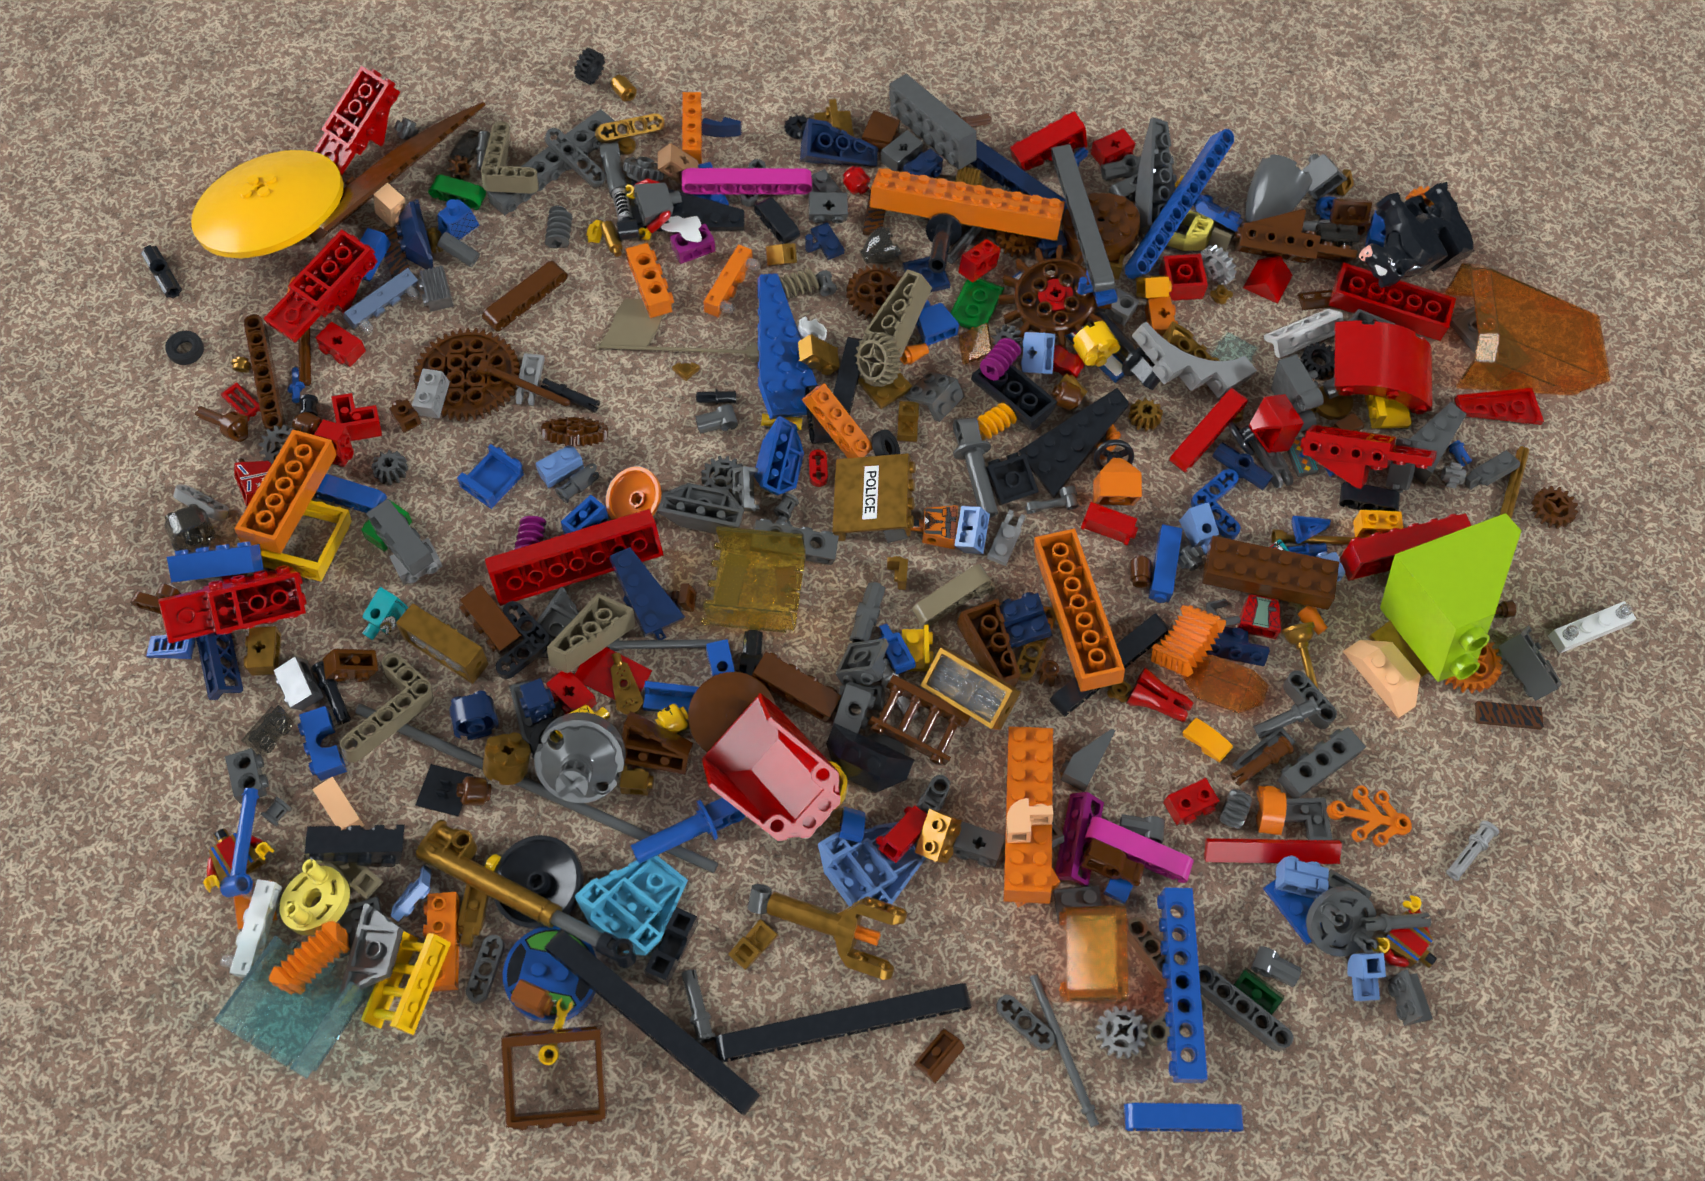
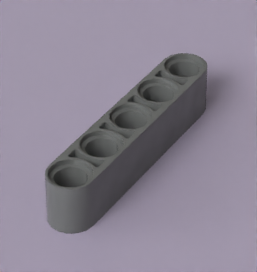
M1207 965L1199 966V973L1205 975L1207 983L1200 982L1201 994L1273 1051H1283L1292 1044L1293 1034L1288 1027ZM1217 988L1225 991L1226 998L1219 997ZM1236 1003L1244 1006L1245 1013H1240L1237 1010ZM1256 1018L1264 1022V1029L1256 1025ZM1276 1034H1280L1284 1038V1044L1276 1041Z

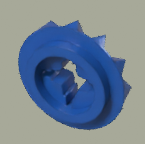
M1331 196L1320 198L1315 206L1316 215H1320L1321 219L1330 220L1331 211L1326 209L1329 208L1331 210L1333 199L1337 198Z

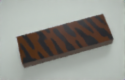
M870 188L863 235L882 237L886 210L869 207Z
M395 227L379 231L384 233L391 242L385 254V259L392 278L409 268L404 251L400 249L399 237Z
M1477 701L1475 703L1476 724L1539 730L1544 727L1542 707Z

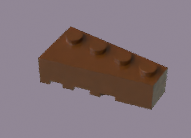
M997 598L962 611L956 625L979 666L1015 687L1020 678V673L1014 652L1010 647L1009 634L1006 633L1004 626L1005 620L1000 612L999 599Z

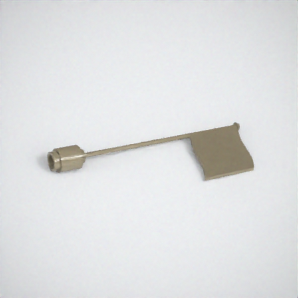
M626 298L618 308L609 331L601 343L596 344L597 350L601 348L747 354V358H750L751 362L759 361L758 342H751V346H747V350L649 346L658 331L663 315L650 318L643 299Z

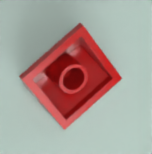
M1281 256L1259 259L1243 288L1278 304L1293 274Z

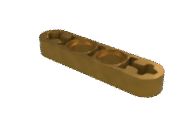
M654 113L604 123L596 129L595 136L600 142H610L657 132L664 127L665 122L660 114ZM653 120L659 122L657 126L655 124L648 126V123ZM636 121L643 125L642 131L635 129L634 123ZM618 125L625 127L626 133L624 135L618 132ZM603 129L605 132L612 130L613 132L609 133L606 137L605 135H601V131H603Z
M1046 606L1043 608L1045 614H1050L1048 623L1052 631L1056 616L1053 608ZM1049 637L1024 645L1017 662L1020 673L1019 680L1028 681L1033 677ZM1033 648L1038 652V655L1030 657L1027 655L1026 650ZM1027 661L1028 663H1030L1028 667V672H1026V674H1022L1021 669L1024 668L1025 663Z

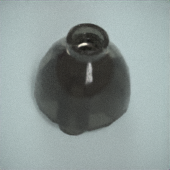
M879 226L868 236L863 249L860 250V254L866 264H889L899 260V256L902 253L898 245H894L890 239L893 235L888 227L883 228V226Z

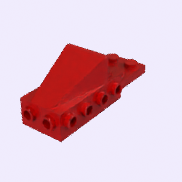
M362 65L321 130L325 133L313 150V152L322 154L333 161L341 176L356 153L361 155L367 148L370 140L381 147L384 145L390 108L400 94V91L394 88L396 85L388 78H385V80L381 79L382 74L373 68L369 71Z
M341 229L288 285L290 291L263 318L264 321L296 343L320 316L325 318L335 308L344 314L345 311L351 308L362 278L378 262L374 255L375 251L369 245L361 243L353 234L350 235Z
M1314 424L1306 431V435L1302 437L1300 449H1303V455L1311 457L1358 489H1362L1367 482L1369 467L1375 470H1383L1393 461V464L1396 465L1411 463L1415 464L1417 468L1427 469L1428 466L1432 467L1437 455V451L1395 445V436Z
M288 565L276 567L275 571L267 572L266 570L254 572L253 576H220L221 581H212L201 590L158 599L168 643L216 633L217 635L229 634L234 630L250 629L255 627V625L271 624L280 619H291L305 614L304 605H307L305 594L301 591L302 578L300 572H297Z

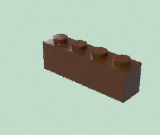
M766 651L751 675L762 682L769 691L823 722L830 718L841 698L836 689L831 686H824L819 683L816 677L802 673L793 664L785 663L775 653H768Z

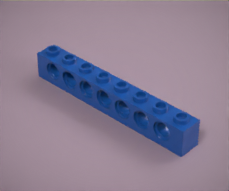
M1164 888L1157 897L1158 909H1161L1162 918H1159V931L1163 932L1160 951L1161 955L1165 956V964L1162 965V977L1166 979L1167 988H1164V1002L1168 1003L1165 1022L1166 1026L1170 1027V1036L1167 1037V1049L1171 1051L1172 1061H1169V1074L1173 1076V1083H1203L1208 1078L1193 888ZM1171 909L1177 910L1181 918L1172 916ZM1172 932L1179 933L1182 936V941H1176L1172 936ZM1174 956H1181L1184 960V965L1177 964ZM1176 979H1182L1186 984V988H1179L1176 984ZM1179 1002L1187 1006V1013H1183L1178 1009L1177 1004ZM1179 1027H1186L1189 1031V1037L1182 1036ZM1181 1051H1187L1191 1055V1062H1186L1182 1059Z

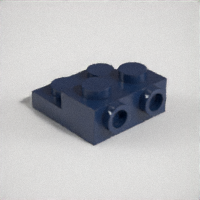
M1027 592L1022 595V598L1017 600L1006 599L999 606L1005 620L1004 626L1006 633L1009 634L1012 649L1053 636L1038 593Z

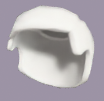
M806 316L799 320L798 332L801 340L813 334V336L825 341L827 330L824 325L817 322L816 319L808 321Z

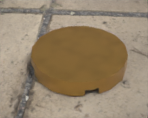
M1323 385L1319 387L1324 400L1323 405H1320L1317 411L1320 416L1328 420H1340L1349 415L1353 407L1352 395H1338L1329 399L1323 389Z

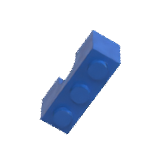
M326 706L299 714L301 723H298V728L301 736L305 735L306 742L303 743L307 756L310 755L312 760L309 763L312 775H316L322 781L347 772L342 752L337 745L328 748L321 747V742L326 736L336 733L331 714Z

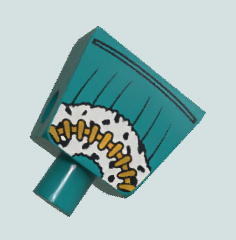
M379 587L362 615V618L369 623L362 634L372 641L379 631L389 635L395 628L396 622L409 607L398 597Z

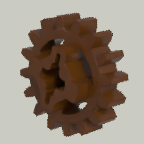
M997 230L995 235V243L999 244L1001 249H1004L1003 254L1010 253V257L1017 255L1018 258L1021 255L1027 257L1028 253L1033 252L1037 243L1036 237L999 230Z
M1550 486L1548 489L1543 487L1531 501V504L1534 505L1531 511L1537 512L1534 517L1541 518V524L1546 522L1548 523V528L1555 525L1556 529H1559L1561 526L1567 527L1569 523L1574 521L1578 510L1575 509L1578 503L1572 502L1575 497H1569V491L1561 492V487H1558L1557 490H1554L1553 486Z

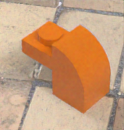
M1258 786L1257 798L1259 808L1256 817L1258 831L1260 833L1281 835L1286 817V793H1282L1279 788L1274 786Z

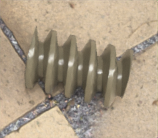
M806 268L805 272L799 270L797 274L792 272L790 277L787 274L783 276V279L779 277L788 300L790 299V293L797 297V291L804 295V289H807L811 293L812 286H814L816 291L819 290L816 275L810 268Z

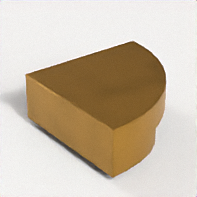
M692 362L691 364L677 363L672 366V370L687 381L700 370V366Z

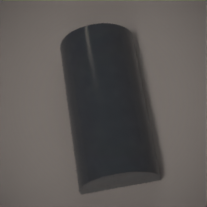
M1014 365L1009 366L1008 370L1005 371L1004 375L999 376L998 380L987 378L980 368L973 372L971 376L973 383L998 403L1007 404L1015 413L1016 418L1030 430L1037 429L1050 416L1058 402Z

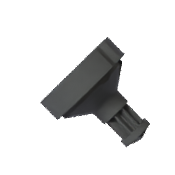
M575 712L555 719L546 727L541 738L542 744H538L535 752L534 765L540 782L551 794L568 802L587 803L606 796L615 788L619 777L618 772L623 771L626 751L620 733L609 721L595 714ZM558 730L562 733V736H555L552 731ZM599 782H608V784L603 785Z

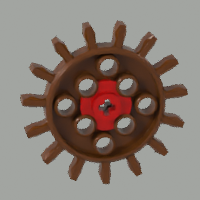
M1058 245L1056 258L1045 260L1042 251L1036 248L1035 259L1038 263L1028 267L1019 258L1016 260L1017 269L1023 273L1019 280L1010 276H1003V284L1015 288V294L999 295V304H1015L1016 310L1003 315L1005 324L1019 318L1024 325L1018 329L1021 331L1018 337H1024L1025 332L1030 330L1036 333L1055 334V336H1058V344L1065 348V335L1073 332L1077 334L1087 322L1093 325L1097 321L1104 322L1102 318L1093 314L1095 308L1112 309V303L1098 307L1093 292L1083 295L1077 292L1081 277H1086L1087 285H1090L1086 275L1087 270L1080 265L1084 260L1081 250L1077 253L1075 259L1071 261L1063 259V246ZM1050 270L1055 271V273L1052 275H1049L1046 272ZM1070 280L1071 283L1064 284L1062 283V281ZM1037 285L1044 286L1042 289L1035 288ZM1026 299L1033 300V302L1029 304L1025 303L1024 301ZM1070 303H1074L1077 306L1074 308H1069L1067 305ZM1044 308L1049 310L1046 313L1040 312V310ZM1064 318L1065 321L1057 322L1056 319Z

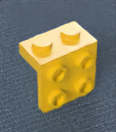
M1365 395L1372 429L1409 428L1412 424L1409 409L1405 405L1385 397Z

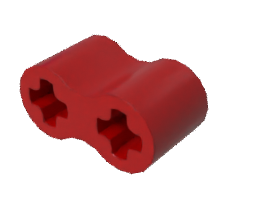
M1055 345L1053 371L1060 373L1063 377L1068 373L1070 376L1073 375L1077 378L1085 366L1079 355L1068 352L1060 345Z

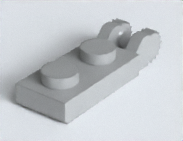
M524 353L519 378L539 386L545 361L544 355ZM517 386L516 404L521 405L524 391H530ZM530 392L528 403L530 406H534L536 394Z
M1012 510L1008 511L1005 521L1002 522L987 556V559L1007 566L1026 517L1021 514L1016 527L1009 525L1014 515Z

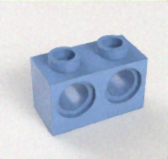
M961 506L955 547L963 553L983 554L990 514L981 507Z

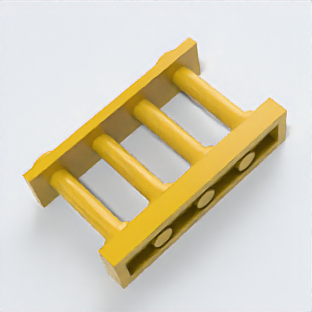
M403 931L392 976L375 984L361 1021L379 1029L382 1028L384 1020L392 1021L391 1027L406 1034L414 1035L451 942L431 933H428L424 943L417 942L419 938ZM413 951L420 952L416 964L408 965ZM403 975H411L406 988H400L399 984ZM394 997H399L401 1000L396 1012L389 1011Z

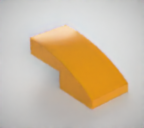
M1195 718L1183 731V736L1186 739L1200 746L1204 754L1218 762H1221L1233 748V745L1226 738L1198 718Z

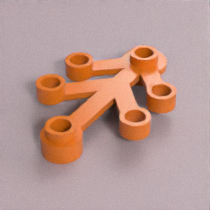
M1363 785L1353 790V796L1361 802L1367 811L1347 807L1344 802L1338 800L1330 803L1326 809L1328 816L1333 820H1340L1347 816L1368 821L1364 826L1352 831V839L1356 842L1365 840L1368 834L1379 825L1389 826L1384 832H1379L1373 836L1372 841L1377 847L1386 845L1395 834L1406 835L1412 829L1410 819L1405 814L1397 813L1389 803V795L1386 791L1380 790L1375 793L1373 800L1377 805H1381L1388 816L1380 813L1368 798V789ZM1358 790L1363 793V796L1358 793ZM1379 795L1383 797L1384 801L1379 798ZM1357 832L1361 833L1362 838L1357 835ZM1378 837L1382 838L1383 843L1379 841Z

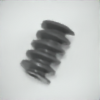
M556 205L549 209L544 242L550 248H565L569 245L573 216L566 208Z

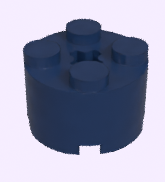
M477 691L472 695L464 697L457 696L451 700L449 711L454 735L457 738L461 739V736H467V740L479 739L492 734L494 727H496V730L499 727L494 700L487 695L486 691Z

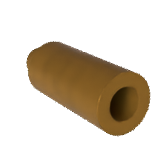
M605 221L600 225L609 251L614 253L615 257H619L622 255L621 250L623 246L612 221Z

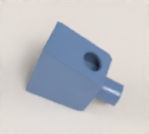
M1209 502L1189 508L1179 520L1191 546H1201L1205 556L1212 536L1219 535Z

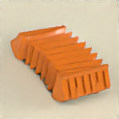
M1182 605L1180 608L1182 616H1177L1178 620H1175L1177 625H1172L1174 631H1168L1170 636L1165 635L1166 640L1160 639L1161 644L1153 645L1151 662L1172 670L1176 674L1189 677L1194 673L1192 667L1198 668L1197 662H1203L1202 657H1208L1206 651H1212L1210 644H1216L1214 638L1219 639L1217 633L1223 632L1226 620L1212 613L1209 614L1205 610L1201 611L1199 608H1193L1192 605Z
M330 921L322 924V931L316 930L315 937L308 936V942H301L302 948H294V955H287L288 961H281L282 967L275 966L272 969L269 981L274 986H278L280 990L289 994L298 993L301 995L305 992V983L312 984L311 978L316 979L315 973L322 974L321 967L328 968L327 962L333 963V957L339 958V953L346 954L351 950L349 948V934L339 923Z

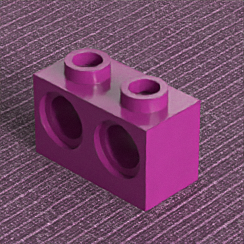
M706 223L698 228L702 237L700 242L688 241L682 237L680 232L670 236L671 248L680 264L715 252V240Z

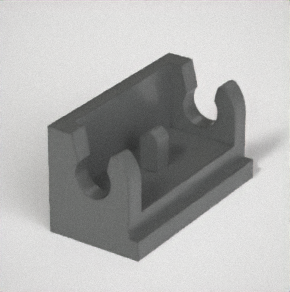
M742 466L732 469L733 497L743 507L744 511H756V509H759V505L754 504L755 472L758 473V468Z

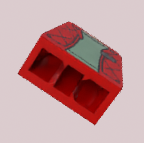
M1249 595L1240 615L1241 621L1237 624L1236 628L1246 630L1248 634L1276 639L1281 632L1279 601L1264 596Z

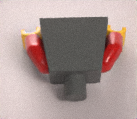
M649 178L634 184V187L632 185H626L625 187L630 192L626 196L630 199H636L643 224L647 226L646 229L639 228L638 230L640 235L645 232V236L641 238L644 241L650 240L651 233L658 230L671 217L673 204L682 202L679 191L669 193L666 183H660Z

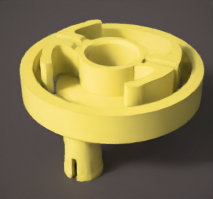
M309 859L302 866L303 872L297 875L284 890L279 906L283 922L294 932L301 935H315L316 930L322 931V924L330 921L337 922L344 914L350 899L349 884L337 870L328 866H319L315 860ZM322 896L318 904L311 907L313 900Z

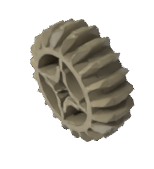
M873 332L864 336V339L859 341L860 346L856 347L858 353L855 354L857 357L855 364H858L857 370L861 372L860 378L865 379V383L871 386L882 387L893 383V380L898 378L897 374L901 372L899 366L903 364L900 362V358L903 355L899 354L901 347L896 346L897 341L884 332Z

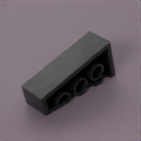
M405 824L396 825V829H386L385 825H375L370 830H365L360 825H351L346 830H341L339 826H307L304 860H315L318 864L323 863V861H332L336 865H346L347 862H354L359 866H370L371 863L381 864L383 867H394L395 864H400Z

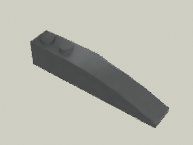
M1154 117L1150 119L1143 145L1135 196V206L1140 214V233L1146 235L1176 190L1175 182H1177L1176 174H1173L1172 169L1174 159L1169 150L1171 140L1168 122Z

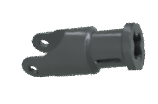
M588 464L570 477L566 484L555 489L557 495L564 503H568L572 496L576 493H581L599 478V473L595 472L597 469L596 464Z

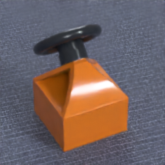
M1119 439L1108 440L1096 449L1094 464L1100 472L1093 480V503L1099 505L1134 506L1142 497V472L1132 465L1134 451L1127 442ZM1118 445L1125 449L1119 452H1111L1106 448L1109 446ZM1101 454L1107 458V465L1105 467L1100 462ZM1128 455V460H1124L1123 457Z

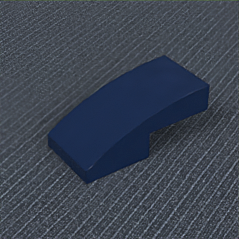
M723 117L722 122L703 118L701 123L702 135L725 138L741 136L742 125L739 120Z

